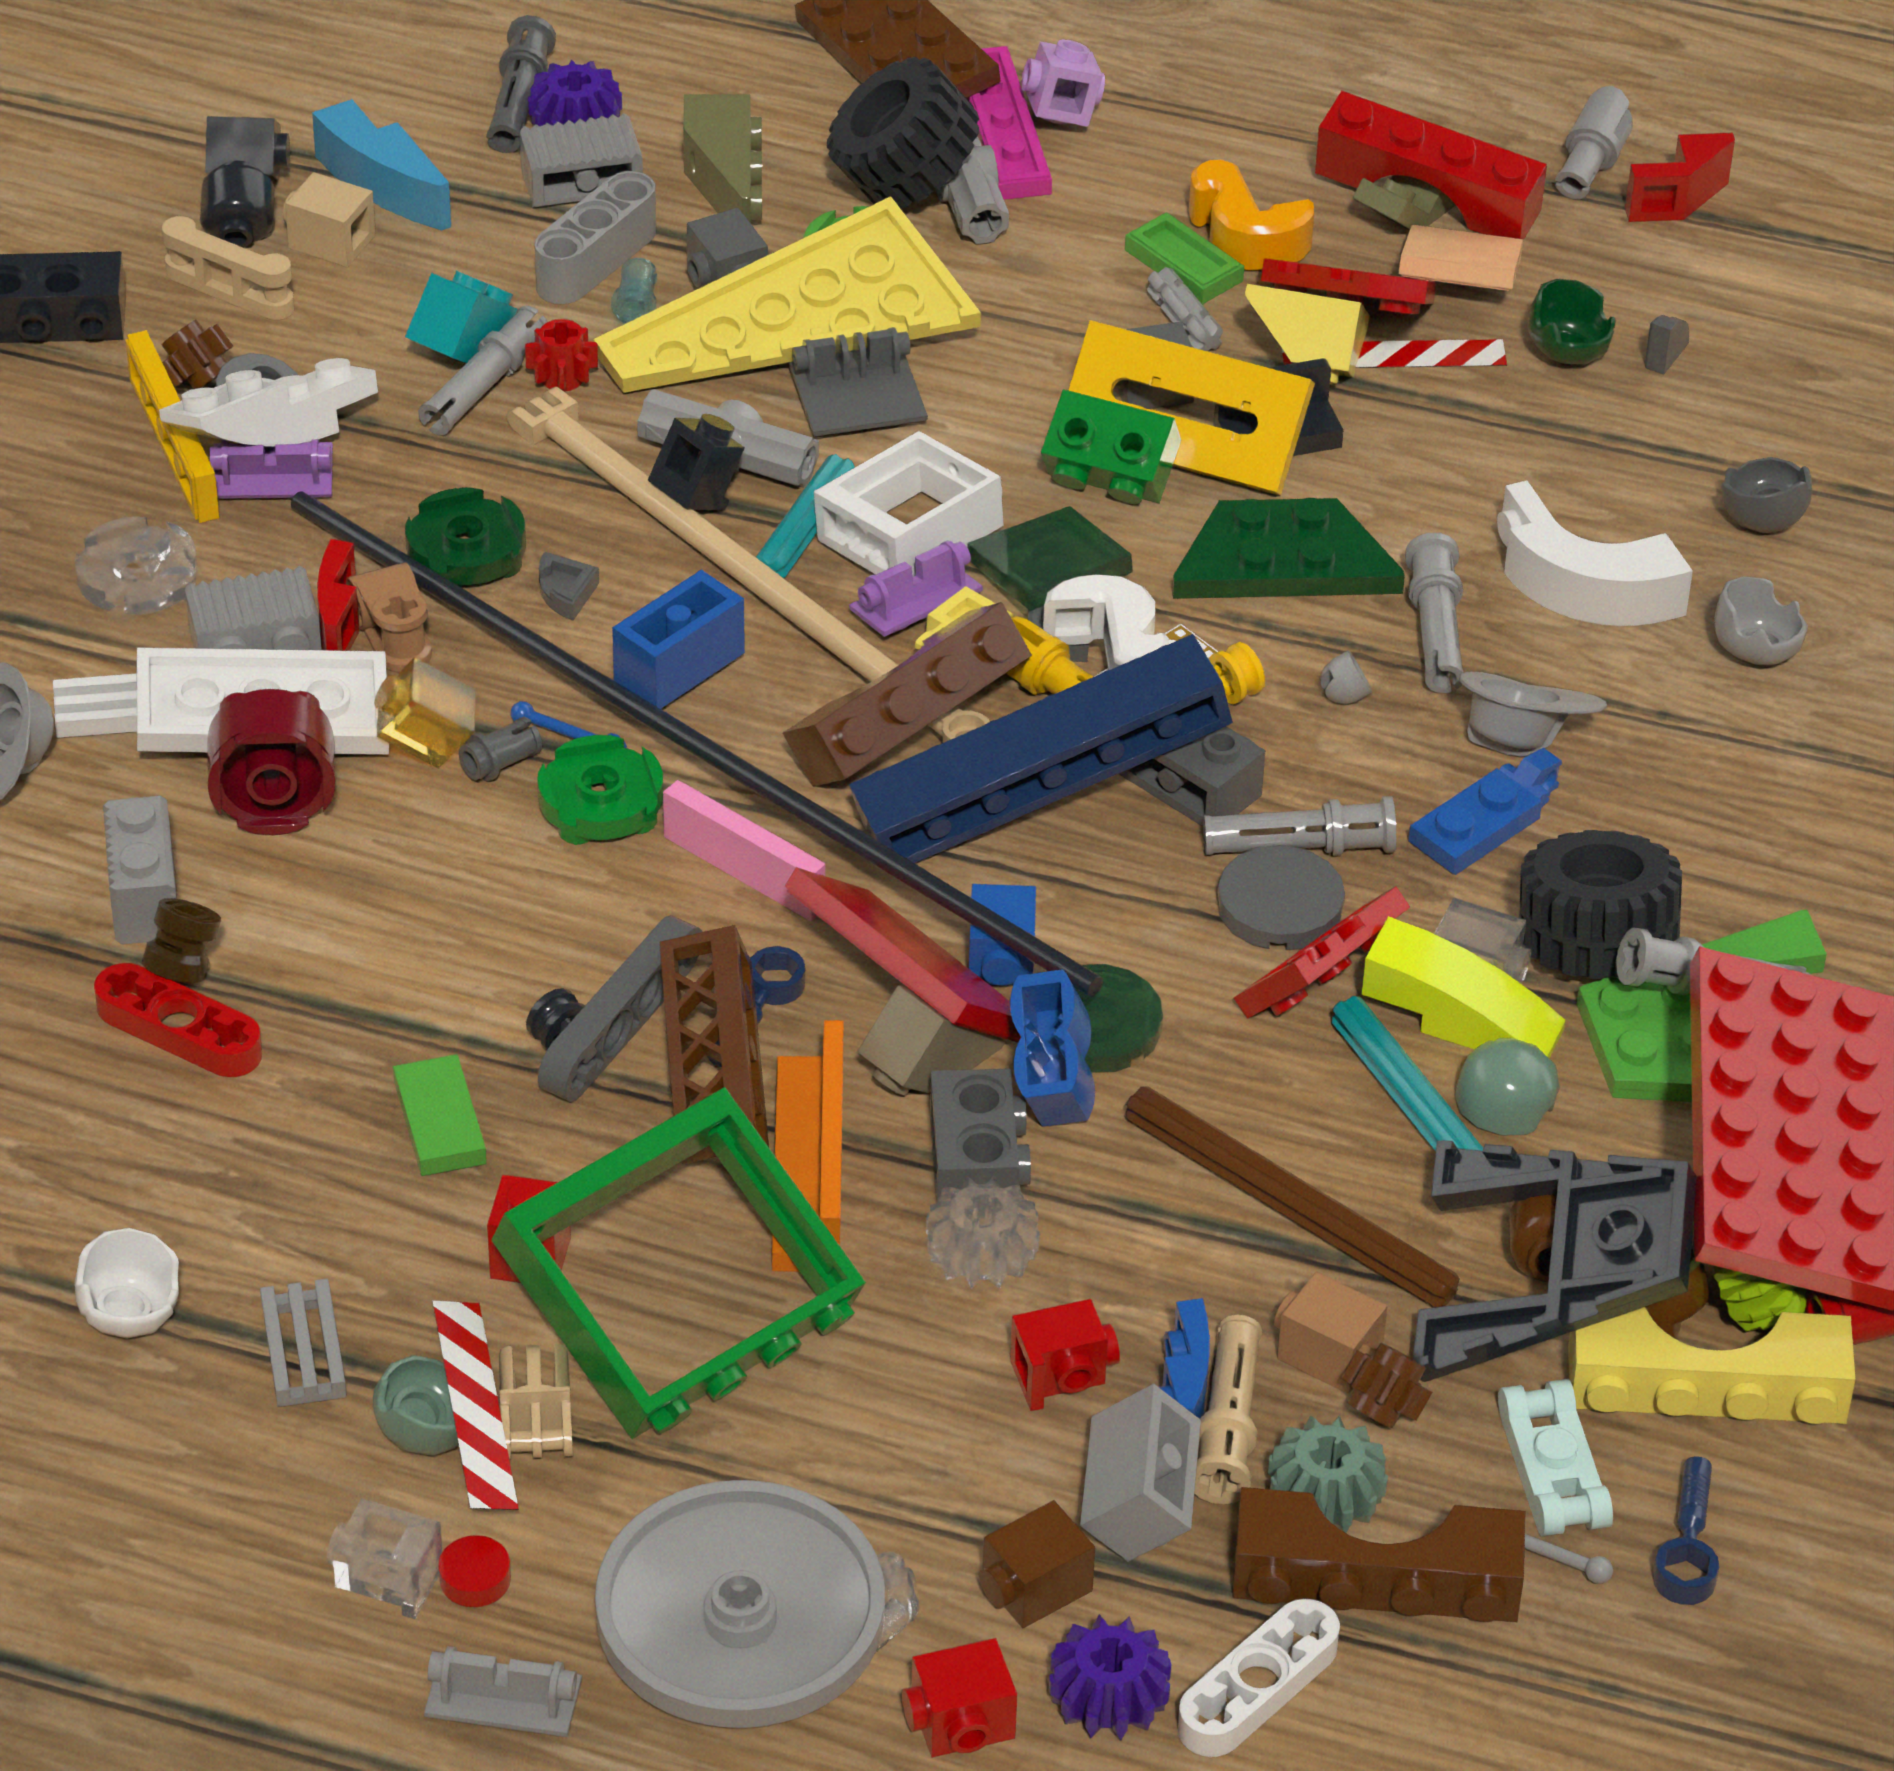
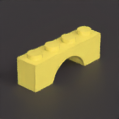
M1642 1307L1570 1332L1568 1343L1569 1380L1575 1393L1576 1409L1598 1410L1601 1412L1659 1413L1671 1416L1731 1417L1741 1420L1803 1421L1811 1424H1846L1856 1380L1851 1316L1782 1312L1772 1330L1759 1341L1733 1350H1707L1687 1345L1671 1337L1653 1321L1647 1309Z

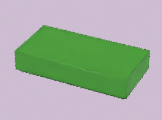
M1167 212L1125 236V251L1156 272H1160L1165 267L1173 269L1184 282L1183 284L1191 290L1202 305L1243 282L1244 265Z
M458 1054L393 1066L394 1084L421 1176L487 1164L486 1147Z

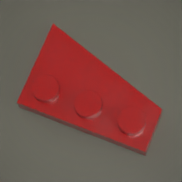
M1397 886L1365 903L1233 997L1247 1019L1268 1007L1272 1009L1276 1016L1280 1015L1308 996L1304 987L1316 979L1320 984H1323L1350 966L1352 961L1348 955L1360 946L1364 953L1369 951L1388 916L1396 919L1410 908L1409 904Z

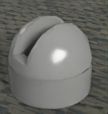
M1349 650L1333 658L1324 666L1320 681L1329 700L1347 705L1357 702L1372 693L1367 678Z

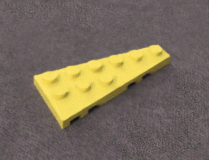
M890 196L593 339V341L598 343V359L622 392L626 393L793 362L792 348L802 346V342L805 339L816 340L833 337L836 344L837 335L844 334L848 350L853 351V334L855 332L862 333L865 347L867 348V332L887 330L891 327H895L897 333L907 331L909 340L981 327V312Z

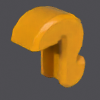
M1208 160L1196 166L1192 171L1189 199V217L1191 222L1198 227L1211 224L1209 242L1244 265V270L1262 271L1264 258L1298 262L1311 250L1314 203L1309 199L1274 204L1268 210L1259 211L1237 165L1224 160Z

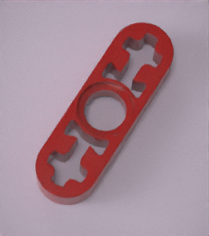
M133 963L111 965L102 970L95 979L94 990L97 1013L105 1023L222 1077L246 1075L260 1064L262 1060L260 1027L252 1017ZM178 1012L188 1013L195 1017L190 1024L182 1027H170L161 1022L166 1016Z

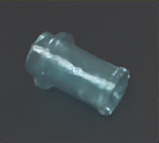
M644 258L629 259L623 264L620 287L615 290L611 298V308L617 318L624 324L657 308V299L653 293L657 281V273L654 274L656 267L652 262Z

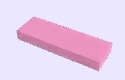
M677 780L663 791L664 837L807 920L812 921L817 917L814 912L787 892L788 889L785 885L796 867L825 876L824 862L683 782Z

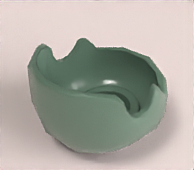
M1498 1038L1495 1041H1487L1468 1055L1461 1069L1455 1090V1099L1459 1111L1478 1128L1499 1135H1526L1536 1130L1543 1115L1554 1108L1556 1097L1560 1090L1556 1064L1536 1045L1515 1038Z
M411 1355L391 1363L378 1381L373 1393V1410L382 1432L403 1451L435 1456L454 1450L459 1444L444 1363L437 1359Z

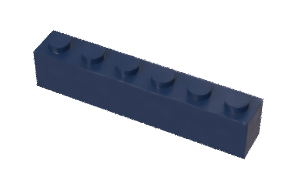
M1191 634L1111 670L1104 671L1061 692L1047 696L1004 717L990 721L981 727L940 745L933 746L892 766L876 771L849 784L866 833L898 854L916 863L1232 724L1233 721L1223 682L1194 634Z

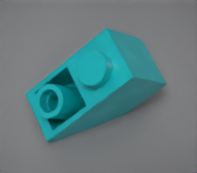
M457 270L452 281L431 273L405 337L467 363L479 352L478 345L480 341L492 331L499 332L516 314L518 309L509 305L513 294Z

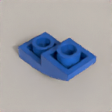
M1203 1298L1176 1302L1174 1330L1166 1331L1164 1334L1166 1357L1164 1361L1163 1386L1159 1387L1199 1419L1204 1415L1210 1355L1208 1317Z

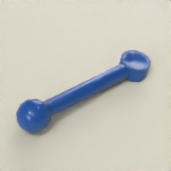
M519 701L511 708L510 716L513 722L521 717H527L531 720L532 724L573 739L598 735L534 711L531 704L525 701ZM613 733L608 734V735L620 737V736L617 735V734H613Z

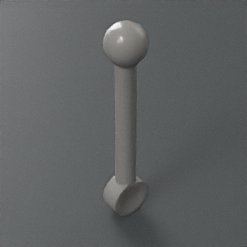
M1525 1534V1549L1586 1572L1588 1579L1593 1583L1602 1584L1611 1579L1613 1567L1607 1558L1596 1556L1589 1559Z

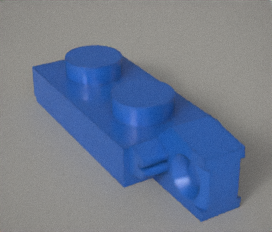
M1542 748L1524 757L1517 768L1510 763L1502 765L1500 769L1496 768L1411 824L1408 841L1452 874L1457 875L1540 819L1541 808L1550 800V792L1559 786L1557 779L1562 760L1545 748Z

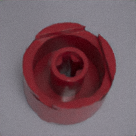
M260 689L247 693H232L224 697L220 703L219 711L210 724L207 737L208 793L213 806L221 815L222 809L236 819L237 827L260 835H283L298 831L309 825V817L317 813L322 807L323 812L326 810L335 792L334 736L331 723L320 708L319 700L314 695L305 691L291 692L281 689Z

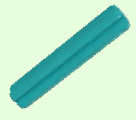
M834 454L825 459L757 554L756 558L781 577H786L817 533L814 491L854 469L855 465L849 458L842 459L837 454Z

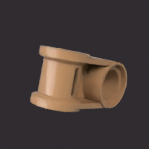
M404 562L347 577L346 585L357 587L359 629L364 631L374 651H385L386 669L395 672H410L425 666L432 656L431 642L423 628V622H425L428 616L426 600L417 587L414 574L408 563Z

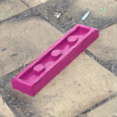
M1008 46L981 48L999 64L1001 82L966 99L978 112V138L981 145H991L994 151L998 169V187L1002 197L1005 200L1052 195V177Z

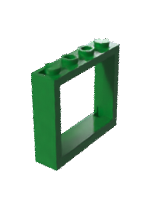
M725 1087L505 1212L492 1238L496 1248L631 1439L636 1438L652 1427L658 1434L672 1429L692 1412L690 1404L707 1394L710 1395L713 1401L725 1397L747 1379L745 1371L764 1361L768 1368L783 1362L800 1348L802 1343L799 1339L818 1328L822 1335L836 1330L855 1314L851 1306L866 1284V1281ZM710 1146L817 1297L649 1396L541 1242Z

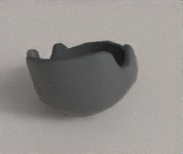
M1775 457L1750 460L1737 469L1728 468L1724 483H1721V490L1728 514L1742 528L1760 533L1783 531L1800 520L1811 502L1812 480L1808 467L1802 466L1800 468L1793 462Z

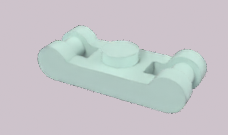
M1569 1379L1546 1382L1545 1389L1525 1391L1522 1385L1500 1388L1498 1392V1406L1501 1421L1540 1536L1563 1534L1565 1526L1586 1524L1589 1530L1611 1527L1613 1523L1611 1497L1605 1485L1602 1486L1576 1410L1575 1393ZM1549 1416L1552 1425L1533 1428L1530 1419Z

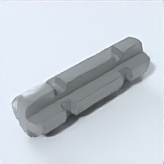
M1165 267L1160 272L1153 271L1148 277L1150 284L1147 292L1158 305H1161L1160 307L1173 323L1182 322L1188 339L1194 348L1208 351L1211 348L1218 349L1222 344L1220 337L1223 329L1209 315L1210 313L1191 290L1183 284L1184 282L1173 269Z

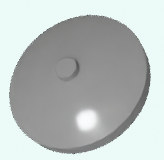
M755 1480L719 1481L697 1485L676 1492L650 1505L635 1516L613 1540L603 1558L596 1581L595 1607L597 1632L609 1663L626 1685L641 1698L671 1715L691 1722L726 1728H750L783 1723L818 1710L836 1699L861 1676L869 1665L879 1645L884 1625L885 1585L883 1572L878 1557L863 1532L841 1511L814 1495L790 1486Z

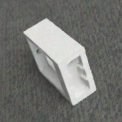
M918 431L814 491L818 541L874 574H879L900 563L906 562L912 566L914 577L916 576V556L939 546L947 540L954 544L962 542L968 547L1004 526L1001 477ZM920 492L943 503L907 525L886 513Z

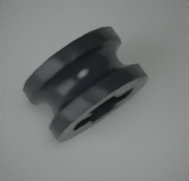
M564 988L554 989L544 994L531 1008L526 1020V1029L535 1039L541 1040V1044L547 1050L585 1005L578 1003L577 998L570 990Z

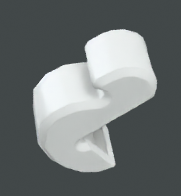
M1107 575L1079 576L1061 582L1047 593L1044 604L1043 630L1052 636H1056L1068 645L1089 644L1094 639H1104L1108 670L1169 644V638L1164 633L1154 635L1155 600L1145 587L1126 578Z

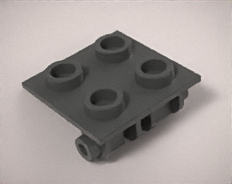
M891 327L887 330L867 332V348L865 347L862 333L855 332L853 334V351L848 350L844 334L837 335L836 344L833 337L816 340L805 339L802 342V346L792 348L793 362H788L813 436L842 434L849 431L898 426L905 423L928 420L927 412L906 355L910 354L911 350L907 331L897 333L896 328Z

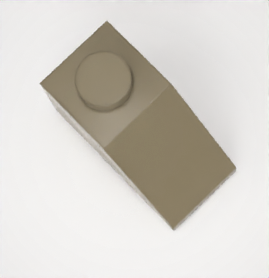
M898 985L857 1052L877 1066L873 1076L891 1090L902 1095H907L910 1089L931 1094V1071L972 1070L1002 1049L1007 1039L955 1025L909 988Z

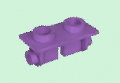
M312 439V442L275 444V446L229 443L226 440H222V443L213 444V446H210V463L215 472L217 498H293L300 491L305 492L311 497H332L333 444L332 442H319L318 439Z
M947 540L939 546L915 557L916 576L914 577L912 566L906 562L900 563L879 574L866 577L864 585L858 588L860 600L849 604V608L885 637L928 617L930 612L965 586L977 593L983 591V586L965 573L964 566L971 561L966 545L962 542L954 544Z

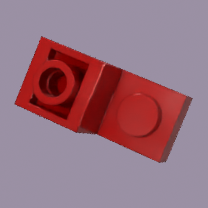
M1679 134L1674 162L1631 164L1625 203L1628 222L1684 220L1729 184L1735 143L1734 134Z

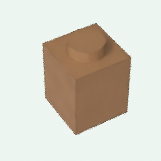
M1316 1271L1299 1293L1290 1291L1279 1306L1274 1322L1275 1327L1280 1329L1277 1359L1349 1394L1354 1387L1342 1380L1341 1377L1356 1350L1373 1357L1380 1343L1384 1342L1388 1305Z

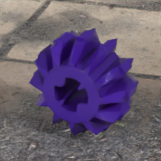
M571 59L569 65L549 64L548 72L535 74L534 84L530 88V96L528 97V112L531 115L532 124H536L539 127L546 123L554 126L557 122L564 125L568 120L574 124L579 119L586 122L590 117L593 119L600 118L601 116L609 118L612 114L619 118L620 110H622V92L619 91V83L613 80L611 70L605 68L597 69L594 61L580 65L575 64Z
M1100 1614L1093 1623L1092 1630L1072 1624L1070 1632L1066 1636V1642L1056 1643L1055 1650L1051 1654L1050 1670L1053 1673L1049 1676V1693L1052 1696V1703L1061 1705V1714L1064 1716L1066 1725L1086 1721V1729L1090 1738L1101 1728H1111L1120 1741L1128 1731V1724L1148 1731L1151 1722L1154 1720L1155 1712L1164 1711L1170 1697V1683L1168 1680L1171 1678L1172 1664L1168 1657V1651L1159 1649V1641L1156 1638L1155 1629L1134 1633L1135 1627L1130 1616L1119 1626H1109Z

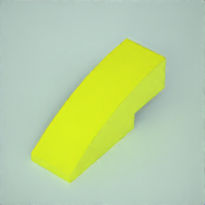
M1388 916L1365 958L1362 995L1422 1014L1421 1033L1474 1050L1487 1041H1495L1498 1038H1515L1536 1045L1550 1059L1565 1029L1566 1020L1540 997L1501 969L1459 945L1427 930Z

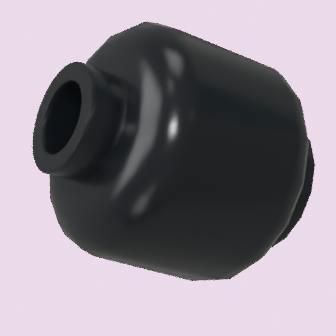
M228 161L212 170L203 179L201 188L200 223L204 232L240 247H246L252 242L262 240L271 231L273 224L275 189L271 179L254 164L246 161Z

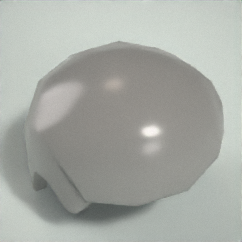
M1743 576L1726 582L1721 591L1714 616V628L1719 643L1735 657L1756 665H1774L1792 658L1802 647L1808 625L1799 613L1800 607L1797 601L1794 600L1789 605H1782L1775 598L1772 581Z

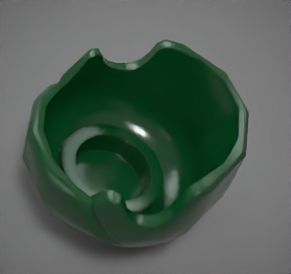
M1554 279L1541 284L1529 311L1528 331L1536 347L1550 359L1562 364L1584 365L1603 357L1607 353L1614 335L1616 318L1610 316L1607 320L1603 312L1604 296L1596 288L1577 280Z

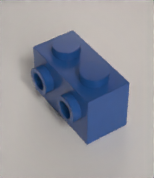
M702 569L612 627L614 681L658 708H663L745 653L744 598Z

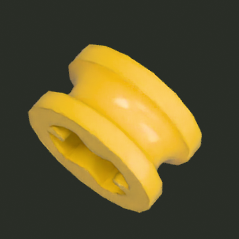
M1242 642L1234 643L1228 647L1226 652L1219 651L1209 657L1211 664L1223 682L1228 703H1239L1244 700L1247 694L1250 696L1255 695L1265 687V674L1262 664L1255 652L1247 644Z

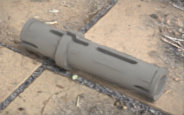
M531 306L520 307L499 332L492 331L488 333L478 345L479 352L427 402L420 406L418 414L424 426L438 412L442 414L429 431L436 435H446L452 429V426L502 376L512 375L522 365L525 344L535 342L534 330L536 328L540 329L547 323L546 318L542 316L531 328L526 327L527 322L538 312L536 308Z

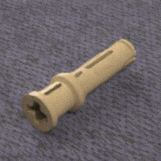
M1245 1315L1228 1316L1220 1322L1209 1410L1200 1418L1198 1446L1200 1449L1197 1459L1194 1494L1200 1499L1215 1504L1236 1503L1240 1501L1241 1487L1250 1488L1252 1475L1246 1464L1247 1456L1256 1447L1257 1429L1249 1415L1262 1328L1255 1319ZM1217 1469H1221L1219 1483L1213 1481V1476Z

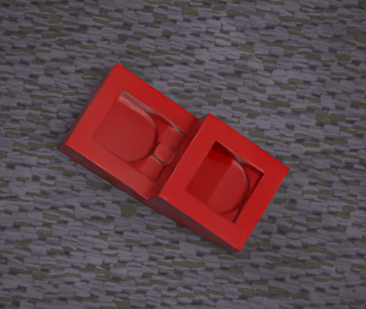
M330 539L320 565L317 582L322 650L350 651L360 632L357 587L346 585L347 577L356 575L354 543Z

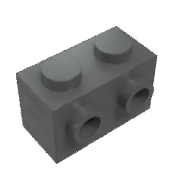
M1226 726L1119 773V775L1203 827V815L1228 816L1239 814L1262 796L1266 750L1256 745L1249 738L1241 736Z

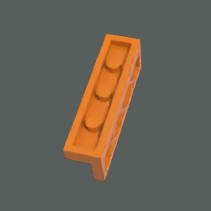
M824 1020L823 1056L777 1057L775 1157L840 1245L844 1020ZM773 1235L772 1271L800 1272Z

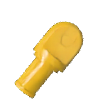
M1018 616L1011 617L1032 656L1006 672L1009 676L1020 682L1022 687L1034 695L1047 691L1056 694L1094 677L1070 660L1068 644L1056 636L1050 635L1028 619Z

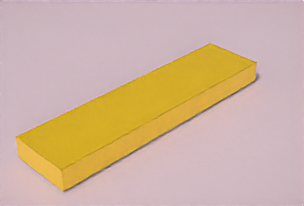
M147 330L128 334L125 343L129 380L195 520L198 519L199 523L219 519L215 472L197 434L182 431L160 420L159 410L180 402V399Z

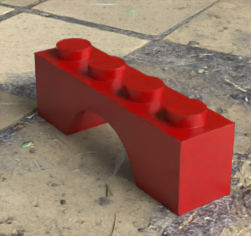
M1342 90L1319 125L1315 165L1316 174L1358 188L1363 178L1372 183L1380 178L1392 175L1420 179L1441 190L1456 204L1464 217L1468 229L1486 235L1523 239L1524 241L1541 212L1547 171L1546 163Z

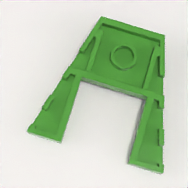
M1807 909L1702 944L1704 948L1777 964L1803 966L1806 968L1805 972L1809 974L1824 971L1827 955ZM1606 977L1580 986L1577 1007L1612 1098L1692 1102L1690 993L1687 995L1674 994L1665 985L1644 982L1638 987L1624 985L1619 978Z

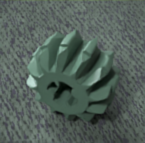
M1310 1415L1303 1430L1286 1427L1284 1436L1281 1437L1280 1445L1274 1446V1452L1270 1455L1268 1474L1271 1476L1270 1489L1312 1493L1325 1517L1337 1528L1347 1533L1353 1520L1369 1523L1372 1514L1375 1513L1376 1504L1381 1503L1382 1497L1386 1495L1388 1475L1385 1474L1386 1457L1383 1453V1445L1370 1442L1366 1425L1347 1430L1340 1415L1331 1425H1322Z

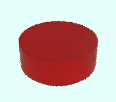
M471 1535L459 1538L450 1543L440 1555L438 1567L441 1590L449 1600L458 1605L482 1607L499 1600L510 1586L509 1554L501 1543L490 1537Z

